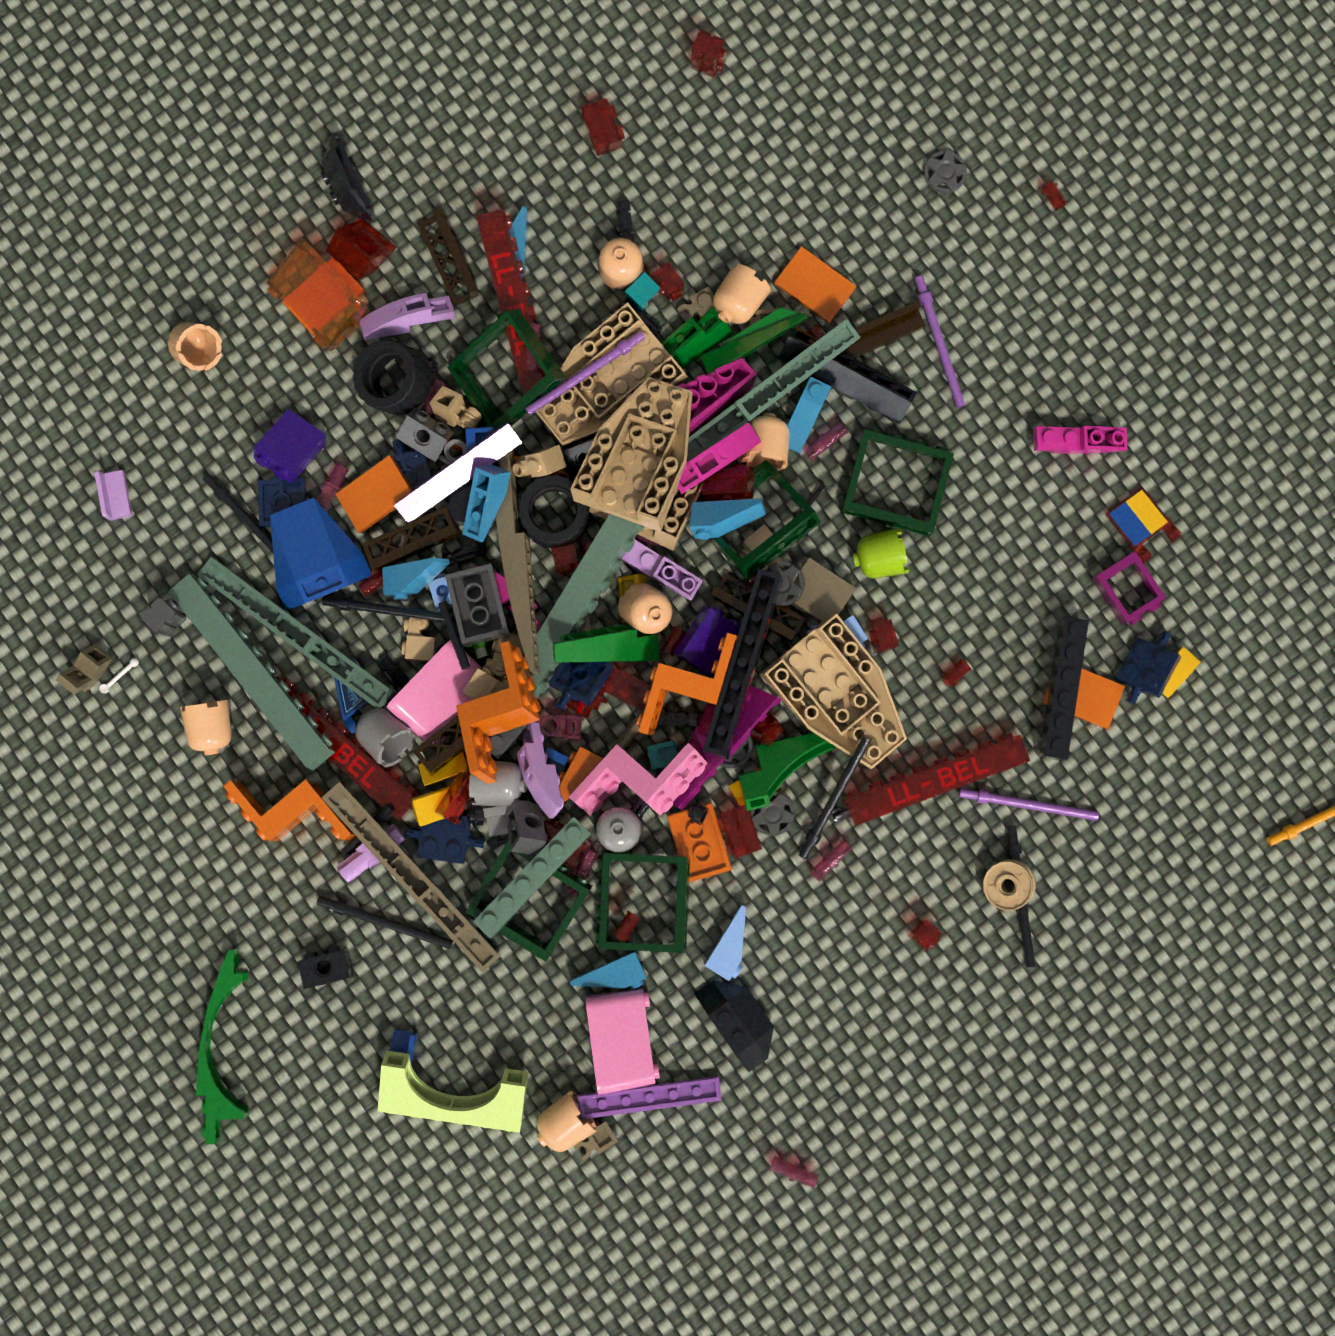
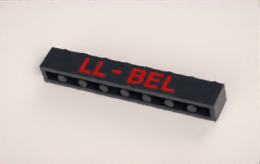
M758 569L703 747L705 754L725 760L729 759L783 582L782 575Z

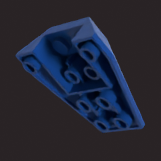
M314 497L270 515L276 589L285 610L308 603L372 575L363 552Z

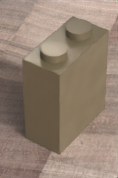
M810 557L806 563L801 561L798 567L805 578V589L800 599L791 605L818 623H821L829 615H839L856 588ZM797 576L795 583L800 586L799 576ZM788 595L786 601L793 599L795 596Z

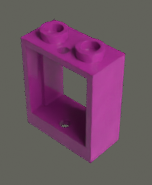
M1136 551L1091 579L1121 625L1129 623L1131 626L1142 619L1140 614L1147 610L1149 613H1152L1162 606L1160 602L1166 599ZM1133 565L1154 599L1128 614L1106 580L1128 566Z

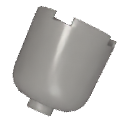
M374 708L365 712L360 717L355 728V736L360 745L383 767H390L402 760L400 756L406 749L410 751L415 743V734L411 729L385 708Z
M494 760L497 766V773H495L497 782L490 784L470 774L469 797L475 799L472 805L511 806L514 800H520L522 793L527 791V785L520 766L512 762Z
M623 806L605 810L596 824V836L600 844L606 850L614 853H624L633 849L640 841L642 835V823L638 815L631 809Z

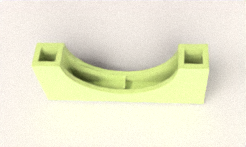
M386 1051L381 1065L378 1111L520 1133L529 1072L505 1068L501 1080L490 1090L472 1096H455L442 1093L425 1084L414 1072L410 1062V1054Z

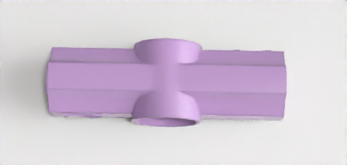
M395 824L385 829L398 844L406 840ZM361 844L355 853L336 867L341 876L349 883L366 869L374 867L380 861L364 844Z

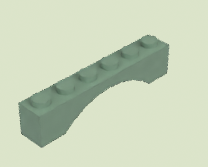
M573 817L486 907L473 923L490 939L493 938L545 881L592 834Z

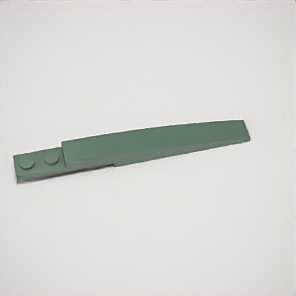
M848 319L844 320L691 435L688 442L687 462L751 421L861 338Z
M213 557L209 558L197 574L375 708H384L395 694L394 691Z

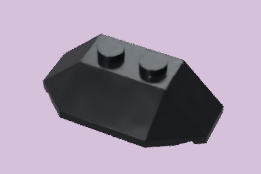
M335 132L321 162L324 171L321 172L326 185L331 184L333 189L330 192L331 198L335 206L340 204L344 212L370 222H375L377 220L341 138L338 132Z
M713 980L694 993L711 1021L748 1072L768 1059L774 1025L746 986Z

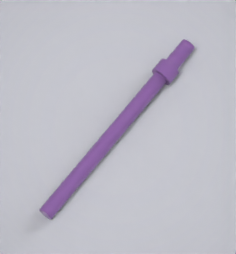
M923 275L917 276L914 279L919 292L918 299L921 306L924 307L956 408L963 407L965 403L932 305L934 301L932 294L928 292Z
M639 331L627 340H621L616 344L615 348L526 406V412L532 415L620 355H626L633 346L645 339L644 334Z
M960 788L958 794L962 798L974 799L977 803L987 804V802L1095 821H1098L1099 818L1098 811L989 793V790L978 789L977 791Z

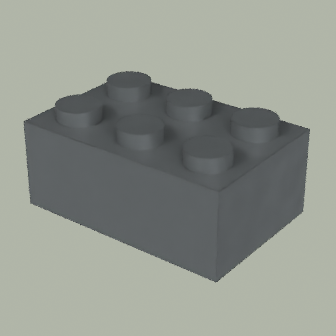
M492 564L445 575L461 643L464 647L510 636Z

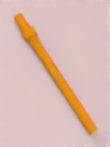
M1335 805L1297 824H1289L1283 827L1282 831L1266 838L1268 844L1273 846L1285 839L1291 840L1297 837L1298 833L1334 817Z

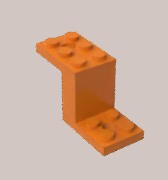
M727 633L726 638H721L718 651H721L719 661L715 660L712 668V674L715 675L714 679L661 663L658 664V667H654L650 677L653 684L651 690L646 691L643 702L646 704L644 713H640L637 721V726L640 727L638 732L647 735L655 734L667 690L717 705L738 636Z
M509 641L500 644L509 688L456 705L469 771L487 784L497 782L495 776L497 766L491 757L490 751L493 750L489 737L540 720L538 712L541 711V708L533 691L536 689L533 677L530 676L525 654Z
M305 779L267 812L241 781L230 780L223 786L227 790L225 793L226 797L233 804L237 803L242 808L240 811L241 815L248 822L252 821L256 825L257 829L255 831L264 841L266 839L268 841H279L314 811L323 822L326 820L331 824L332 828H330V831L338 840H352L356 836L322 799L325 793L313 780Z

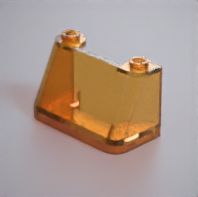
M304 239L296 244L267 282L269 287L266 290L275 300L278 298L283 300L316 335L313 339L322 349L326 346L330 351L334 350L360 326L359 320L370 313L363 300Z

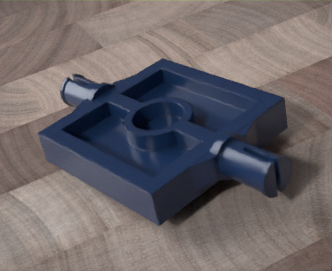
M399 439L392 441L396 453L393 457L412 489H415L432 477L425 455L418 451L405 452L402 441Z
M278 477L269 480H258L260 527H271L270 515L307 500L305 478H297L292 484Z
M1162 631L1157 643L1148 642L1138 637L1135 640L1116 676L1118 681L1132 688L1126 699L1128 703L1135 705L1140 693L1151 694L1158 698L1161 697L1181 659L1179 654L1165 647L1172 636L1170 633Z
M562 662L548 682L550 687L562 693V696L555 705L559 709L564 710L570 699L590 706L614 670L613 664L609 662Z
M453 815L421 826L420 829L406 827V832L404 833V837L418 838V858L463 865L465 864L466 853L470 846L484 849V844L481 843H485V838L471 837V824L468 823V818L459 815Z

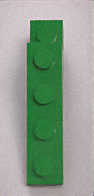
M812 731L806 735L790 736L780 741L764 742L759 746H755L760 771H748L744 775H739L746 811L770 806L769 800L793 772L819 755L837 747Z

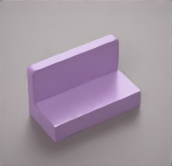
M100 470L94 471L102 516L110 521L133 516L125 471L118 470L103 473Z

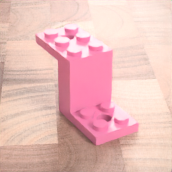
M687 743L659 776L654 778L616 744L569 798L591 816L602 807L606 798L614 794L619 784L623 782L661 816L663 812H667L672 807L673 801L688 789L689 783L703 773L708 763L694 747Z

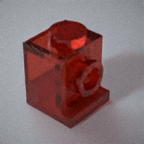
M669 262L650 274V278L660 287L658 292L662 297L666 295L669 301H675L683 295L682 291L684 290L685 283Z
M574 544L551 549L558 575L575 572L579 562Z
M884 617L871 620L872 630L869 631V636L872 644L877 646L873 650L874 654L897 648L899 643L892 620H885Z
M766 713L767 717L755 725L751 730L750 736L769 746L784 730L777 718Z
M922 919L908 937L927 952L939 942L941 931L928 920Z

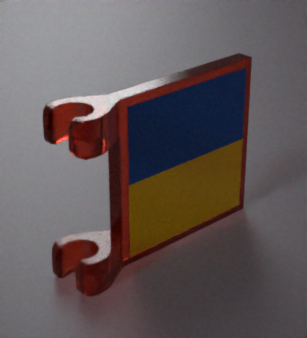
M1143 487L1105 513L1106 517L1133 551H1136L1143 563L1147 562L1152 555L1142 544L1162 529L1171 542L1181 536L1180 530L1169 521Z

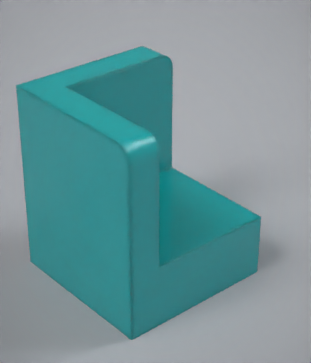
M644 272L625 291V298H629L640 310H646L648 308V301L660 290V287Z
M674 740L647 746L652 770L667 767L677 756Z

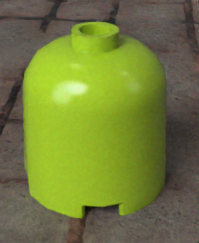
M901 527L866 535L859 540L857 553H853L855 567L860 566L862 573L866 577L876 579L909 573L908 567H903V564L908 562L904 541L902 538H898V535L902 534Z

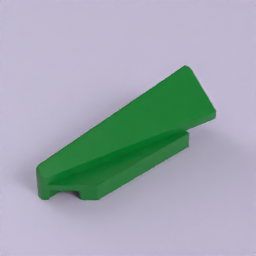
M711 307L697 323L692 317L689 318L662 341L661 344L683 370L703 354L733 335V331L727 323L718 317L717 311Z
M778 308L722 343V347L703 354L701 359L707 374L715 372V369L740 358L744 359L807 320L809 316L805 313Z
M628 624L564 634L560 637V642L553 643V656L557 663L657 661L659 659L658 634L642 633Z

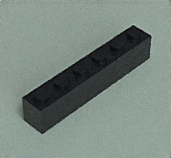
M795 326L778 358L787 364L819 339ZM844 352L838 354L809 376L831 386V388L844 393L849 399H855L864 404L868 409L875 410L884 415L888 420L899 424L917 394L916 391Z
M1067 616L1060 619L1039 757L1058 761L1068 760L1089 620Z

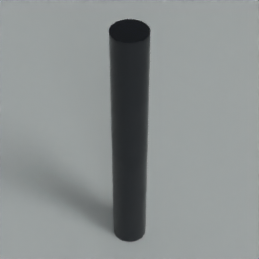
M440 602L438 605L461 670L468 669L471 666L461 643L448 602Z
M387 803L374 816L376 821L381 824L395 810L394 806L391 803ZM355 836L343 848V851L350 855L362 842Z

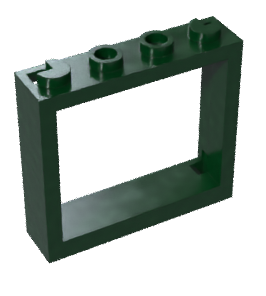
M506 309L503 313L498 314V319L482 329L483 334L472 339L467 344L468 348L456 354L454 361L447 367L472 405L480 412L486 425L499 429L507 422L512 427L527 413L525 410L526 406L555 388L566 378L519 309ZM512 325L546 376L501 415L468 366Z
M864 429L841 513L895 528L901 527L903 530L930 537L934 533L954 453L949 452V449L946 447L936 446L933 448L926 446L927 443L920 440H913V442L904 440V437L898 434L888 436L882 434V431L879 429ZM868 441L944 461L928 522L852 502Z
M767 460L756 465L751 472L737 480L732 487L719 494L714 500H741L771 477L802 510L799 515L743 559H740L721 536L709 538L747 581L758 572V569H763L820 524L816 511Z
M509 840L466 910V913L474 918H477L486 909V906L480 902L511 852ZM515 852L529 862L535 857V855ZM564 863L552 876L580 893L549 945L511 921H508L498 932L545 962L553 953L593 885L589 884L590 881L584 878L585 876L581 874L576 876L571 873L569 867Z
M603 853V858H599V872H602V881L598 882L597 893L601 896V905H597L596 918L600 919V928L596 929L595 942L599 943V949L685 953L687 947L690 857ZM611 861L678 864L674 945L608 941Z

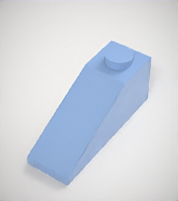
M742 904L704 964L705 967L728 981L731 977L736 979L742 969V966L739 964L742 961L746 907Z

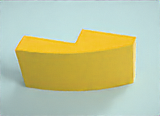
M1184 646L1176 652L1181 656V659L1163 691L1167 698L1174 693L1201 662Z

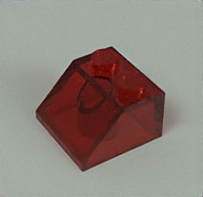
M361 218L337 229L326 251L335 261L343 265L351 275L362 280L372 275L395 251L396 246L364 218Z

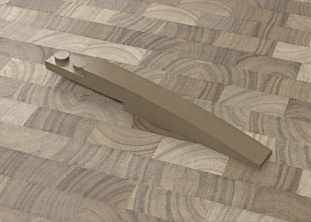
M512 449L497 460L498 466L510 471L511 474L506 496L496 515V524L507 590L519 638L530 672L534 675H540L530 538L524 532L520 533L516 476L512 470L515 458L514 450Z
M338 782L322 797L327 805L414 900L426 910L482 973L500 957L497 951L475 929L464 914L341 782Z

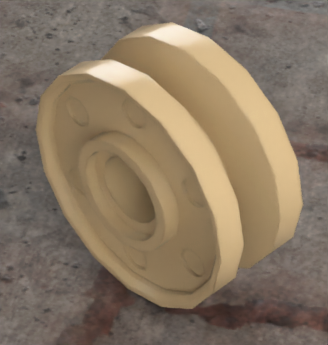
M1005 859L993 865L986 872L983 880V889L987 900L994 907L1004 911H1014L1026 905L1033 898L1036 890V878L1032 870L1025 863L1016 859ZM1006 879L1014 882L1015 889L1013 891L1005 887L1004 882Z

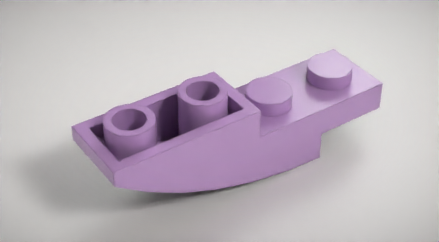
M422 293L386 304L369 313L359 322L364 340L409 333V326L454 319L455 315L449 296L428 299L427 293Z
M635 540V544L630 552H626L622 558L630 567L690 601L703 582L697 576L665 556L657 554L637 540Z
M533 722L522 733L524 745L518 751L517 758L523 778L533 798L549 818H554L563 808L564 803L563 796L560 795L559 790L560 777L556 773L555 765L547 764V754L543 748L544 736L540 731L539 723Z

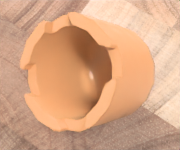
M612 239L600 251L598 263L600 277L604 284L611 289L627 290L643 274L642 253L638 246L630 239Z
M737 264L735 268L732 267L713 297V304L718 317L725 323H746L771 292L767 281L763 279L761 282L754 276L756 271L745 265Z
M185 322L174 327L169 334L168 348L172 357L191 370H209L218 363L222 356V339L217 331L210 326Z
M764 413L762 416L753 418L749 423L761 440V443L744 453L741 457V462H747L746 467L753 469L756 465L767 460L773 467H777V471L785 469L788 464L790 435L786 422L777 418L773 413Z
M638 583L631 585L619 599L618 610L621 619L642 633L655 634L661 632L671 621L673 612L671 602L666 595L649 584Z
M228 700L180 707L186 741L191 749L204 751V755L218 754V749L226 747L230 743L232 730Z
M572 1090L546 1108L537 1119L539 1133L536 1136L542 1146L548 1145V1147L557 1152H564L597 1131L595 1129L597 1125L593 1118L579 1119V1114L581 1113L578 1109L577 1094Z

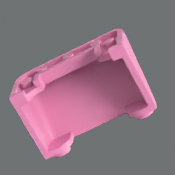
M451 640L428 661L387 705V709L406 724L423 742L458 716L456 705L474 700L462 693V690L476 668L482 670V667L466 653L471 667L461 670ZM444 733V734L442 735V737H441V744H442V743L446 740V738H447V737L445 736V733ZM438 739L435 740L433 743L438 744Z
M643 987L586 996V1010L598 1095L656 1084L655 1079L660 1078L658 1064H653L647 1024L646 1007H650L648 992L644 993Z

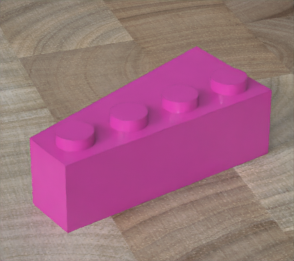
M742 358L715 369V372L708 375L703 374L696 377V380L678 385V387L692 391L689 437L754 386L757 373Z

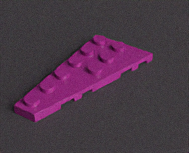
M750 687L729 758L751 735V730L755 725L767 717L766 713L774 705L777 706L781 702L779 697L756 687ZM708 703L689 741V744L696 749L708 764L705 766L703 773L689 783L688 789L673 801V806L681 810L701 790V785L709 776L713 777L716 774V769L725 760L705 754L703 751L716 705Z

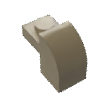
M93 644L81 651L74 665L59 673L56 681L73 695L81 690L85 693L105 673L112 657L96 644Z

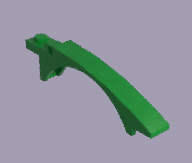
M239 948L228 950L220 968L207 1007L198 1052L196 1096H205V1099L202 1101V1113L205 1114V1123L202 1125V1137L206 1138V1144H216L221 1141V1120L245 1119L249 1116V1108L237 1101L220 1081L211 1054V1034L216 1015L230 993L248 979V972H239Z

